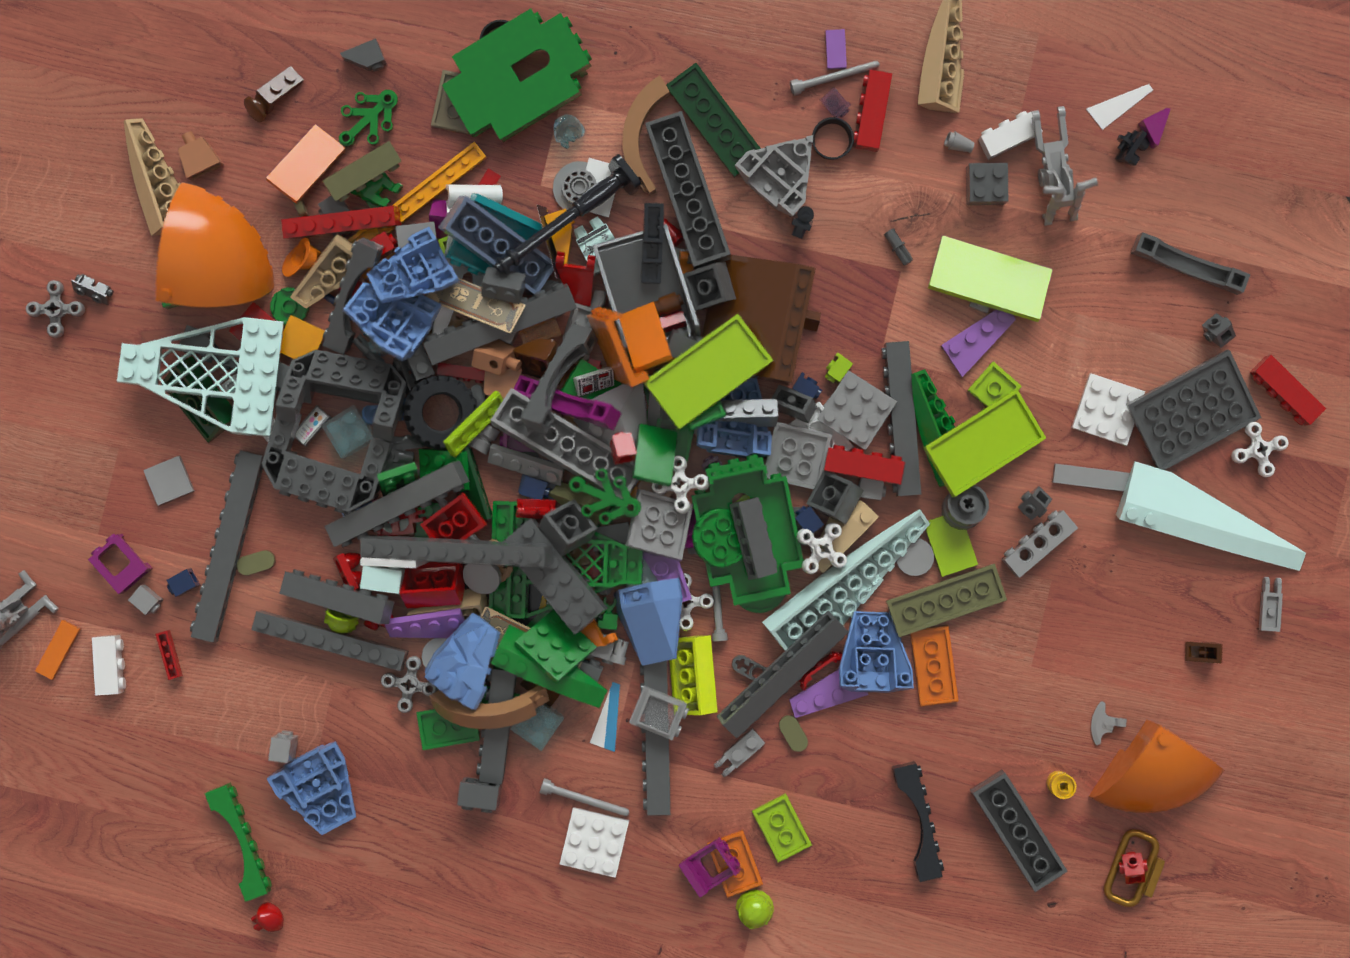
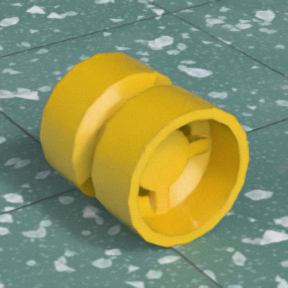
M1063 771L1052 772L1046 781L1048 790L1059 799H1069L1076 792L1075 780Z

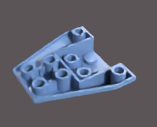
M679 578L649 582L620 589L613 593L614 598L617 600V614L642 666L676 659L683 598Z
M853 612L839 665L841 688L851 692L879 693L914 689L913 669L901 638L897 636L890 613Z

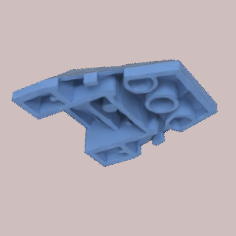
M430 227L411 235L408 238L409 243L402 249L397 247L394 250L395 255L389 260L384 258L367 273L381 303L440 291L459 282L452 266L449 265Z
M364 282L344 307L343 311L385 352L403 361L412 357L428 335L442 304L424 295H418V298L412 296L381 303L372 284Z
M749 378L721 400L762 399L757 379ZM715 421L697 429V446L706 449L709 453L743 458L755 454L758 457L771 455L772 436L767 427H757V425L744 422Z
M472 613L433 653L425 668V678L449 698L458 700L463 705L476 710L486 692L487 687L484 686L486 674L490 675L491 668H488L490 657L495 656L500 632L476 613Z
M336 741L312 749L286 763L281 769L267 777V781L276 796L284 799L293 811L300 813L304 820L321 835L356 818L346 759Z

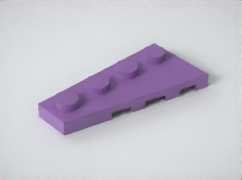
M644 551L643 559L657 580L679 578L683 597L682 602L691 600L692 597L680 561Z
M461 608L390 618L389 624H385V627L390 637L449 638L465 619Z

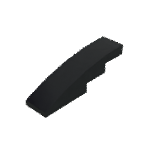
M644 203L641 283L661 284L664 204Z

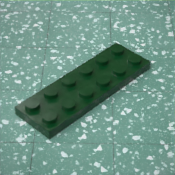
M694 63L666 84L670 94L735 178L739 175L735 164L747 151L761 148L698 64Z

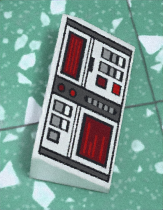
M606 367L574 377L577 395L582 396L614 386L613 369Z

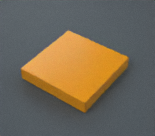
M290 315L283 330L281 353L296 359L309 352L318 350L325 330Z

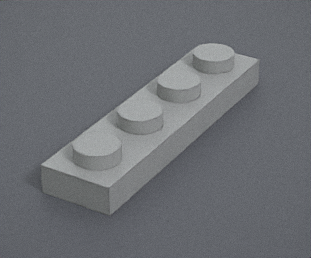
M493 443L490 447L488 463L559 486L561 485L565 469L559 465Z

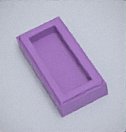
M845 29L826 30L827 70L846 69Z

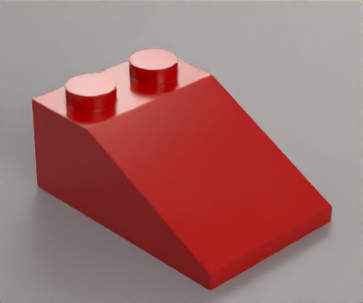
M462 493L420 525L430 538L466 540L487 523L467 496Z

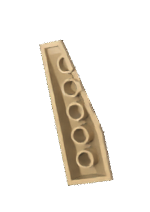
M942 0L930 33L922 66L918 105L929 110L959 113L964 79V69H961L960 59H963V51H960V40L963 39V31L959 27V22L962 21V0Z
M142 118L124 120L126 143L139 201L151 236L162 235L170 203L181 183H177L173 176L174 171L164 161L163 157L165 156L161 150L157 149L154 143L155 139Z

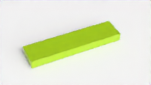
M494 391L443 441L451 456L456 457L491 422V418L503 401L500 392Z

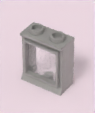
M644 685L629 723L673 740L674 736L678 737L682 726H679L681 718H686L689 708H686L687 702Z

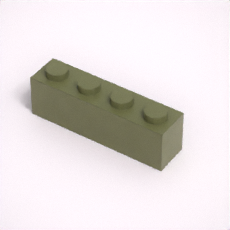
M388 141L322 180L333 200L342 202L350 197L348 193L356 190V192H359L367 187L365 183L371 179L373 183L383 177L381 173L386 170L392 172L399 168L398 163L402 161L391 142Z

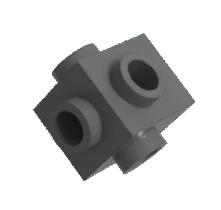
M1217 313L1202 324L1205 332L1203 335L1209 342L1213 341L1220 348L1236 337L1230 320L1227 317H1221Z
M1038 486L1031 493L1027 491L1020 498L1022 502L1018 508L1030 520H1033L1036 516L1040 518L1046 513L1047 507L1053 499Z

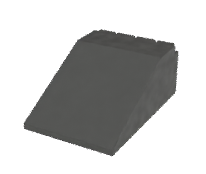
M667 224L664 225L661 284L641 283L643 231L593 245L612 311L623 314L657 301L659 297L675 291L676 295H681L684 302L681 305L682 309L679 311H683L687 326L680 329L689 332L688 335L695 338L696 335L701 337L700 326ZM617 319L614 322L618 336L629 362L632 363L620 320ZM671 331L665 333L667 340L670 336Z

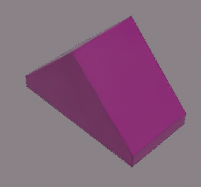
M1165 108L1138 123L1141 130L1147 133L1146 138L1150 142V148L1154 149L1159 145L1170 108Z
M434 199L429 213V222L435 223L436 238L441 239L448 236L438 228L447 215L446 201Z

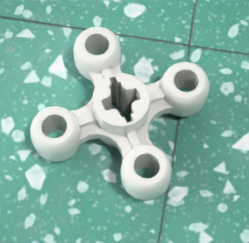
M1251 422L1245 427V433L1251 438L1249 448L1235 449L1231 454V458L1235 463L1240 464L1253 457L1259 462V475L1270 477L1274 474L1275 467L1269 462L1268 456L1273 450H1285L1289 444L1288 439L1285 436H1276L1270 442L1264 441L1261 437V425L1258 422Z
M675 456L673 466L675 476L672 478L670 487L662 485V488L658 490L657 487L660 484L652 483V490L659 495H663L667 491L675 492L677 500L674 503V507L677 512L685 514L690 510L691 506L687 500V493L693 488L706 490L709 487V480L703 474L697 475L695 478L686 477V459L682 456ZM681 461V465L677 466V462ZM701 480H704L703 485H699ZM680 481L685 483L684 485H681V488L677 486L680 484ZM685 503L684 508L681 509L680 505Z
M829 523L825 527V535L820 539L815 538L808 529L798 531L797 540L802 544L809 545L812 552L811 556L802 563L804 572L808 574L816 573L819 568L818 563L823 558H828L831 564L837 568L846 565V556L843 553L835 552L831 544L842 533L839 524ZM818 545H822V548L825 552L821 551V548Z
M684 573V576L688 579L687 585L690 589L692 577ZM706 593L695 597L691 594V601L693 602L688 603L687 607H684L682 604L680 628L687 631L693 627L694 622L690 615L692 608L700 606L704 609H709L713 606L714 599L712 595ZM709 598L710 603L705 605L703 599ZM688 620L690 624L683 626L682 622Z

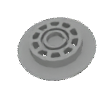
M577 161L569 163L557 173L553 183V193L557 203L563 209L566 208L568 210L571 208L572 203L575 202L574 198H580L591 188L592 184H596L595 177L586 170L587 162Z

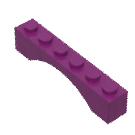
M520 375L514 390L530 399L537 389L539 381ZM557 389L552 399L551 410L614 431L622 415L611 404L596 399L579 398Z

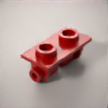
M517 499L516 518L543 519L545 514L556 509V500Z

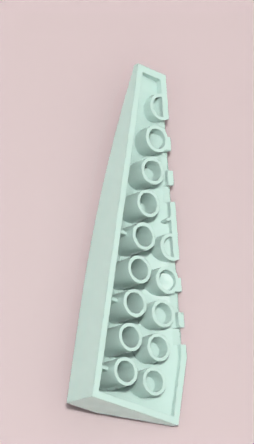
M1134 461L1116 512L1119 520L1300 571L1306 552L1174 473Z
M920 509L847 555V563L844 567L837 568L832 566L762 623L784 651L828 610L844 625L850 617L852 618L853 612L868 600L884 580L885 574L888 571H892L895 567L894 563L900 556L903 557L906 554L908 546L916 542L930 523Z

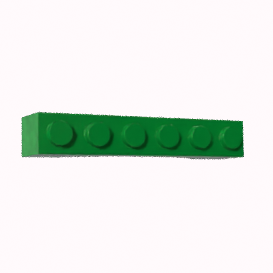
M230 782L207 791L205 796L211 811L216 810L227 820L239 840L244 859L243 880L239 883V887L245 902L267 894L271 890L270 887H272L269 876L265 875L263 870L265 865L262 858H259L257 854L258 846L256 841L251 838V827L248 822H245L243 816L245 814L244 808L238 803L236 798L238 793L235 786H232Z

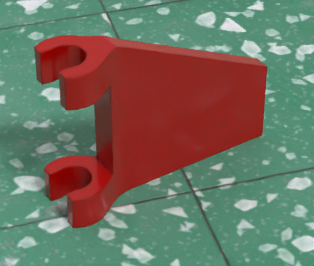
M557 251L555 267L563 285L568 284L575 303L590 306L596 256L588 255L587 266L564 264L565 252Z

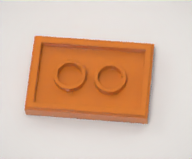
M743 829L721 837V840L728 844L731 855L738 859L741 868L736 876L733 875L722 882L727 898L763 885ZM717 848L710 852L718 874L729 868Z

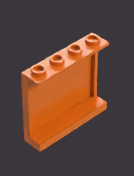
M602 307L592 309L591 314L587 315V318L598 339L597 342L607 367L613 369L614 379L630 387L649 380L647 372L640 371L636 373L634 367L630 365L613 321L624 317L623 314Z

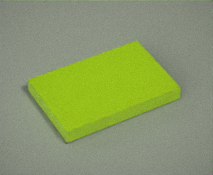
M943 516L928 520L930 525L925 531L934 552L941 577L978 565L967 530H958L951 527Z
M786 793L752 810L778 863L812 846Z

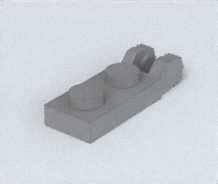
M1264 577L1262 581L1263 592H1261L1259 630L1280 632L1283 593H1281L1282 580L1281 578L1275 579V593L1269 592L1270 579L1269 577Z
M752 728L724 752V755L714 763V767H720L729 759L732 764L724 769L721 774L723 777H726L760 749L765 742Z

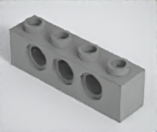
M1064 510L1053 511L1048 515V521L1044 524L1041 522L1033 528L1034 532L1029 537L1025 535L1018 541L1019 545L1016 548L1011 547L1003 554L1005 557L1002 561L1016 577L1020 578L1078 529ZM1051 525H1055L1057 527V533L1055 535H1051L1049 533V527ZM1037 537H1040L1043 541L1042 546L1039 548L1034 545ZM1023 549L1028 552V557L1025 560H1022L1019 556Z

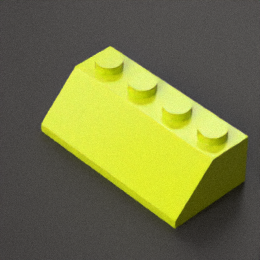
M711 635L679 637L676 659L669 660L672 696L687 702L686 708H689L687 715L716 713L717 700ZM673 704L675 715L679 706Z

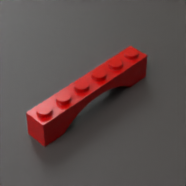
M386 206L281 219L283 239H299L339 232L396 227L401 225L399 207Z

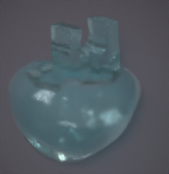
M564 114L556 118L554 137L556 142L561 143L562 147L568 149L569 142L574 143L575 140L585 135L583 124L575 116Z

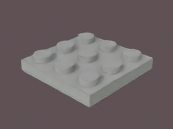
M848 370L817 419L866 450L897 401Z
M777 421L772 435L771 455L767 456L766 460L767 479H770L772 474L781 473V476L787 477L788 484L814 490L824 471L832 434Z
M642 489L637 490L636 499L641 504V511L637 516L631 517L626 546L681 561L693 504L690 503V510L687 513L681 514L674 507L677 499ZM685 503L680 505L681 509L684 508Z

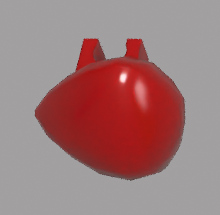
M264 902L259 906L256 915L251 918V921L257 923L253 926L257 931L265 929L269 932H275L282 929L284 916L276 905Z

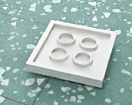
M1090 373L1071 428L1127 446L1135 423L1126 404L1144 395L1145 391Z
M573 807L560 865L616 878L629 820Z

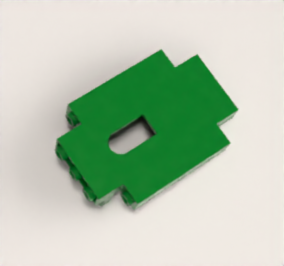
M530 8L452 56L461 74L442 84V87L472 137L475 138L493 127L499 139L505 142L582 95L579 91L582 88L577 78L574 80L572 78L580 75L581 78L587 75L586 70L592 67L589 62L592 58L587 49L583 51L580 47V44L583 42L577 33H572L570 28L573 25L567 16L563 17L559 13L544 22L538 11L534 13ZM538 50L546 51L550 56L549 64L520 82L511 66Z
M757 454L746 456L747 460L739 462V458L727 460L728 464L721 466L720 462L708 464L709 468H706L705 472L709 480V492H706V490L694 491L695 495H691L696 523L701 516L715 509L731 511L729 504H732L733 497L738 493H745L750 499L759 497V501L762 504V513L767 523V533L772 543V552L777 562L776 568L778 573L749 580L743 558L736 564L727 567H714L705 563L709 586L713 587L729 583L734 606L791 594L786 571L802 568L804 561L801 544L797 540L798 530L787 477L777 473L770 475V479H767V468L764 465L763 457L758 458Z

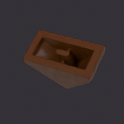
M1186 642L1185 661L1221 664L1222 644L1216 642Z

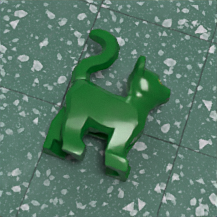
M383 172L381 173L383 175L381 179L374 183L371 179L365 183L367 187L359 192L353 190L350 193L365 201L370 208L386 207L391 201L380 196L383 190L388 189L398 194L403 185L393 183L388 175Z

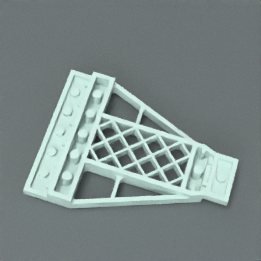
M243 317L142 343L141 345L122 343L117 382L139 385L231 434L270 437L284 322ZM243 324L240 350L232 351L214 348L216 330ZM211 332L208 347L171 343ZM175 351H184L188 353H186L184 356L180 358ZM173 352L178 360L168 366L163 358ZM195 353H202L208 355L199 360ZM192 354L198 362L188 368L183 360ZM214 355L227 357L219 362ZM212 356L218 364L208 371L203 362ZM234 357L239 358V364H238V362L234 359ZM232 359L237 367L228 373L222 365ZM162 360V362L166 365L167 368L160 373V365ZM179 363H182L187 370L177 377L172 369ZM201 364L206 373L197 379L191 371ZM221 367L226 375L217 381L211 373ZM171 371L176 379L166 385L161 377ZM238 371L237 380L235 382L231 375ZM190 373L196 381L186 388L181 379ZM210 375L215 384L206 390L200 382ZM229 377L235 386L226 392L220 384ZM160 380L163 385H158V381ZM179 381L184 388L173 387V385ZM199 384V385L202 387L203 390H201V389H192V388H193L195 385ZM219 386V388H220L223 392L211 391V390H213L215 387ZM165 392L203 396L201 411H197L165 394ZM208 397L234 399L230 426H226L205 415Z

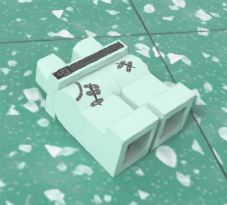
M598 216L589 221L593 228V231L587 234L583 225L574 229L577 238L576 243L586 261L588 255L595 256L593 245L615 239L607 224H603ZM596 258L594 276L600 273Z

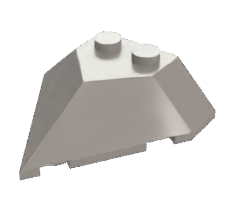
M813 135L799 140L766 146L758 150L747 151L735 164V168L745 183L773 208L793 217L806 201Z
M643 382L633 387L622 384L591 399L611 404L622 413L614 431L576 418L573 419L581 430L609 447L612 435L618 432H631L636 449L638 426L640 423L647 424Z

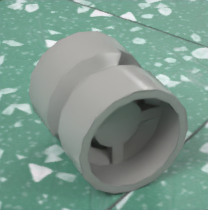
M487 425L469 445L487 455L491 447V441L496 440L500 431Z

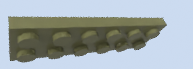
M991 564L886 600V604L897 636L902 637L1006 601L1007 598L996 566Z

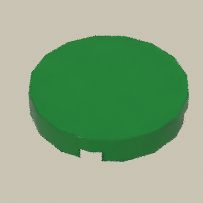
M295 288L281 289L273 295L270 302V311L277 321L284 322V325L287 324L290 315L304 320L309 312V307L304 308L290 298Z

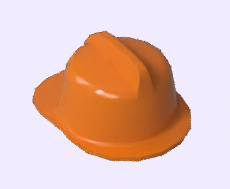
M303 238L286 256L282 266L284 276L290 277L298 270H310L321 255L318 249L310 245L308 238Z

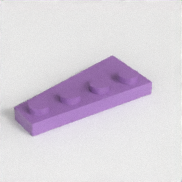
M995 310L941 345L961 378L1016 320L1014 315Z
M838 668L830 675L806 688V691H801L790 698L789 701L795 718L866 696L868 692H851L841 688Z

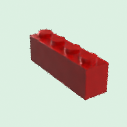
M870 69L868 75L864 74L862 86H866L865 93H861L859 105H862V110L857 113L856 124H859L858 131H854L853 138L854 143H856V149L878 152L893 73Z
M1272 355L1265 356L1249 372L1253 375L1252 379L1257 384H1262L1267 389L1266 393L1270 397L1276 398L1280 402L1279 405L1283 410L1294 415L1293 419L1299 425H1311L1327 409Z
M834 445L833 448L828 447L824 470L902 485L906 462L902 461V457L891 455L890 459L883 458V453L872 452L871 455H867L861 449L853 448L851 452L845 451V446Z

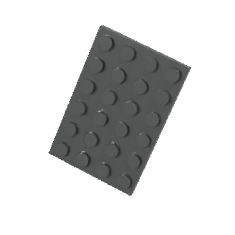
M1230 350L1216 355L1126 404L1156 468L1163 470L1261 418Z

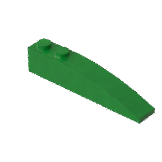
M924 369L911 374L915 415L922 443L925 447L955 428L954 423L956 421L953 416L947 414L944 409L946 407L945 402L937 397V389ZM927 456L928 462L932 467L935 479L939 487L945 486L944 482L942 481L941 477L939 476L938 472L936 471L935 467L933 466L932 462Z
M512 625L508 626L490 664L546 689L600 708L608 691L589 675H586L578 666L559 683L555 684L514 645L526 632Z

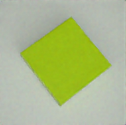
M993 361L967 391L984 406L988 407L1013 390H1019L1022 386Z

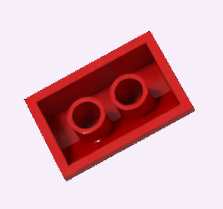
M428 562L417 568H406L399 593L406 608L461 605L465 591L462 563Z

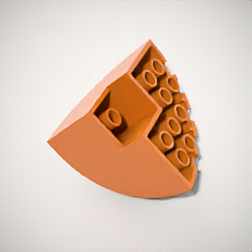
M183 182L176 190L165 218L160 240L156 271L157 302L193 307L231 306L259 299L274 288L272 265L269 263L268 251L264 249L259 233L253 225L251 226L244 219V215L236 207H231L219 195L216 197L206 192L204 188Z
M1147 719L1127 750L1119 749L1089 797L1101 804L1125 812H1163L1188 804L1201 796L1220 778L1224 770L1207 756L1161 725Z

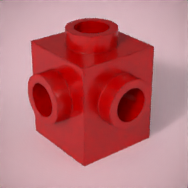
M1128 852L1122 855V862H1118L1120 874H1124L1125 884L1144 883L1145 872L1148 871L1146 860H1142V854Z

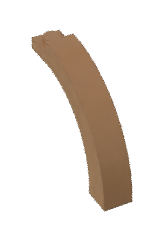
M660 75L646 85L637 95L628 111L623 129L624 159L641 180L640 187L643 192H648L649 195L654 194L656 188L641 162L639 137L649 113L662 100L670 96V91Z
M539 685L521 696L508 701L491 704L480 703L476 710L463 705L458 700L449 698L440 690L429 695L432 706L439 715L452 723L474 729H495L521 723L536 716L535 709L549 701L546 688Z

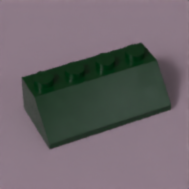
M192 356L183 360L188 368L197 363ZM179 363L172 370L179 377L187 369L182 363ZM200 365L191 371L197 379L205 374ZM170 371L163 382L168 385L176 378ZM190 373L181 379L186 388L196 381ZM208 376L200 382L206 390L214 384ZM179 381L173 385V387L184 388ZM199 384L195 385V386L192 388V389H201V390H203L202 387H201ZM215 387L211 391H219V389ZM168 392L174 399L197 411H201L203 396ZM208 397L205 415L226 426H230L233 412L231 404L226 398ZM180 407L208 443L225 431L221 427Z
M468 444L462 451H467L470 490H460L457 496L464 493L484 521L492 519V511L472 447Z

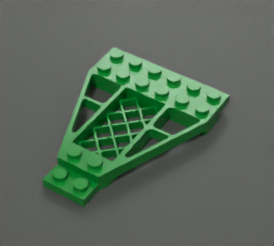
M493 501L492 539L503 542L532 518H516L517 502ZM597 531L594 534L597 536V539H591V541L587 542L592 545L586 551L582 546L578 547L583 554L576 560L570 553L565 554L573 561L572 565H576L582 571L580 575H585L591 581L587 583L589 586L595 587V593L621 584H642L644 551L627 547L625 544ZM598 544H604V550ZM594 546L602 553L595 561L588 554ZM585 555L592 562L586 570L578 563ZM604 557L602 570V568L597 564V562ZM594 565L601 572L595 580L587 573ZM512 566L513 570L510 576L504 582H500L495 591L489 593V608L509 618H528L553 609L552 606H548L531 613L528 612L529 585L533 583L519 566ZM603 576V582H597Z

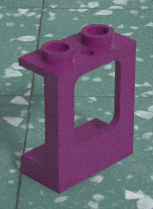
M112 534L106 539L107 543L102 548L99 546L91 553L92 556L88 560L118 594H124L146 575L152 567L148 562L144 563L123 539V534ZM116 544L130 560V564L118 575L113 576L99 558Z
M720 837L685 858L678 865L699 898L729 877L736 876L741 870L738 859L731 855L728 844L724 840L722 841ZM717 848L729 868L712 877L702 864L701 858Z

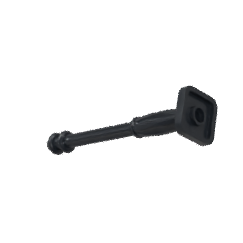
M617 154L608 165L611 172L610 176L588 189L580 198L572 203L571 208L513 251L506 250L505 257H497L494 264L496 270L500 274L503 272L508 274L510 272L509 268L512 265L519 266V260L578 216L583 217L586 213L600 206L620 188H624L629 195H633L641 186L640 179L622 156Z

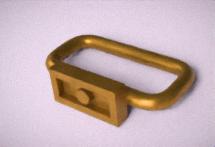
M1137 829L1128 830L1124 833L1104 884V893L1110 901L1124 907H1134L1139 904L1143 894L1152 898L1165 864L1164 859L1157 857L1160 846L1158 840L1153 835ZM1138 837L1150 842L1152 849L1147 860L1148 871L1145 872V882L1138 884L1134 897L1128 900L1113 894L1112 885L1119 869L1118 862L1122 861V855L1126 851L1130 838Z

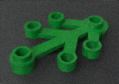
M384 90L380 95H365L363 92L356 93L355 101L358 104L363 105L366 102L378 103L374 108H351L349 105H344L341 108V114L346 118L364 116L353 128L339 135V142L344 147H352L355 144V136L369 123L370 134L367 136V140L371 145H377L380 141L378 136V114L383 110L384 120L381 123V127L385 132L393 130L392 108L397 105L398 97L392 90ZM360 95L364 96L363 101H358ZM391 96V101L385 102V97ZM348 108L350 113L346 115L344 110ZM385 123L391 124L389 129L384 128ZM348 135L350 139L346 142L343 141L344 136ZM372 136L377 137V140L375 142L370 141V138Z
M604 468L597 470L595 476L601 481L605 492L587 485L583 477L576 476L570 480L569 487L573 492L579 493L583 491L602 499L592 505L586 504L583 506L581 512L584 516L589 517L595 511L612 504L621 507L610 513L603 512L599 517L602 524H608L612 519L622 515L635 517L641 511L640 502L636 498L631 497L626 486V479L623 476L616 477L613 482L614 486L620 489L623 499L616 497L608 478V471ZM600 471H603L605 473L604 478H601L599 476ZM617 479H622L623 485H618ZM574 482H579L580 487L575 488ZM629 504L634 506L633 511L628 510ZM586 507H589L591 509L590 514H587L585 512ZM603 515H608L609 521H604Z

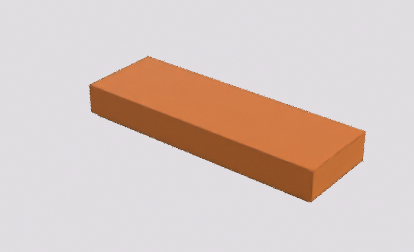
M62 620L35 671L54 680L81 628L66 620Z

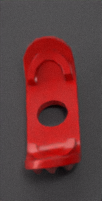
M832 651V653L818 661L814 667L808 670L799 680L802 691H806L807 683L812 679L811 675L832 661L835 663L840 661L842 652L835 653Z

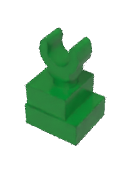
M604 597L603 603L608 609L602 614V619L597 618V624L602 629L617 630L618 614L612 612L617 600L613 598V603L608 605L606 603L607 598Z

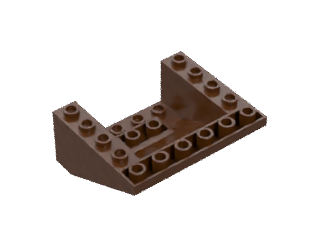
M731 255V259L724 262H726L736 299L708 308L702 337L705 338L738 314L773 360L751 378L790 385L793 381L816 268L795 263Z

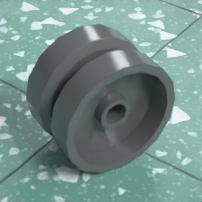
M973 485L956 497H952L949 493L941 505L942 515L951 527L958 530H968L975 527L987 515L989 500L986 493L979 486Z

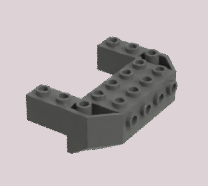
M314 350L291 361L275 405L277 420L296 423L303 402L311 404L315 392L378 404L372 423L373 438L392 441L398 420L402 421L403 405H405L406 382L392 364Z
M299 414L296 423L277 420L276 416L262 466L274 489L280 490L279 494L289 497L291 494L297 495L298 500L304 502L313 500L316 501L317 506L327 508L329 505L335 507L334 511L346 514V511H354L378 498L381 489L377 474L385 472L394 443L372 437L361 473H354L297 455V452L291 451L302 414Z

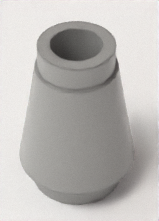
M954 131L947 134L944 146L948 147L949 150L971 153L974 148V142Z

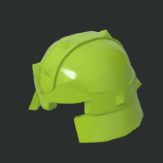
M328 608L325 611L324 623L328 624L329 628L336 633H350L356 630V626L359 624L358 617Z
M756 889L743 893L737 900L735 907L739 911V919L749 929L768 925L774 912L773 901L770 896Z

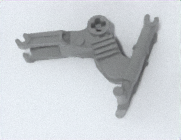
M1064 106L1057 107L1060 141L1043 143L1039 110L1032 111L1033 117L1031 120L1036 150L1042 153V164L1044 165L1043 169H1038V181L1040 186L1043 187V194H1052L1046 214L1042 215L1044 226L1052 225L1056 210L1066 206H1070L1068 210L1070 222L1077 221L1085 189L1098 185L1097 178L1077 183L1074 188L1073 170L1066 163L1068 161V154L1064 152L1065 147L1069 144Z
M25 570L18 574L25 584L0 602V649L9 639L35 618L44 606L53 614L59 610L47 595L43 596L29 609L23 605L21 599L37 585Z

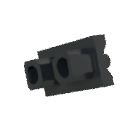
M1133 130L1132 133L1127 132L1125 136L1119 135L1117 141L1120 144L1117 148L1120 151L1115 159L1118 162H1125L1135 166L1140 160V157L1135 154L1136 150L1145 151L1150 145L1146 138L1147 133L1144 130H1141V132Z
M809 206L801 207L798 213L795 214L792 225H795L792 235L803 239L806 230L810 231L813 223L814 211Z

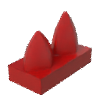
M342 553L335 556L333 560L343 583L355 586L354 590H357L361 585L362 572H352L351 570L360 563L361 554Z

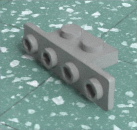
M595 290L590 308L575 303L577 308L570 312L563 340L572 324L591 328L587 315L591 314L592 309L605 305V291ZM586 354L581 359L587 362L590 355Z

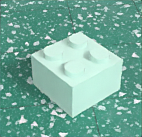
M363 565L360 589L399 594L405 569H402V567Z

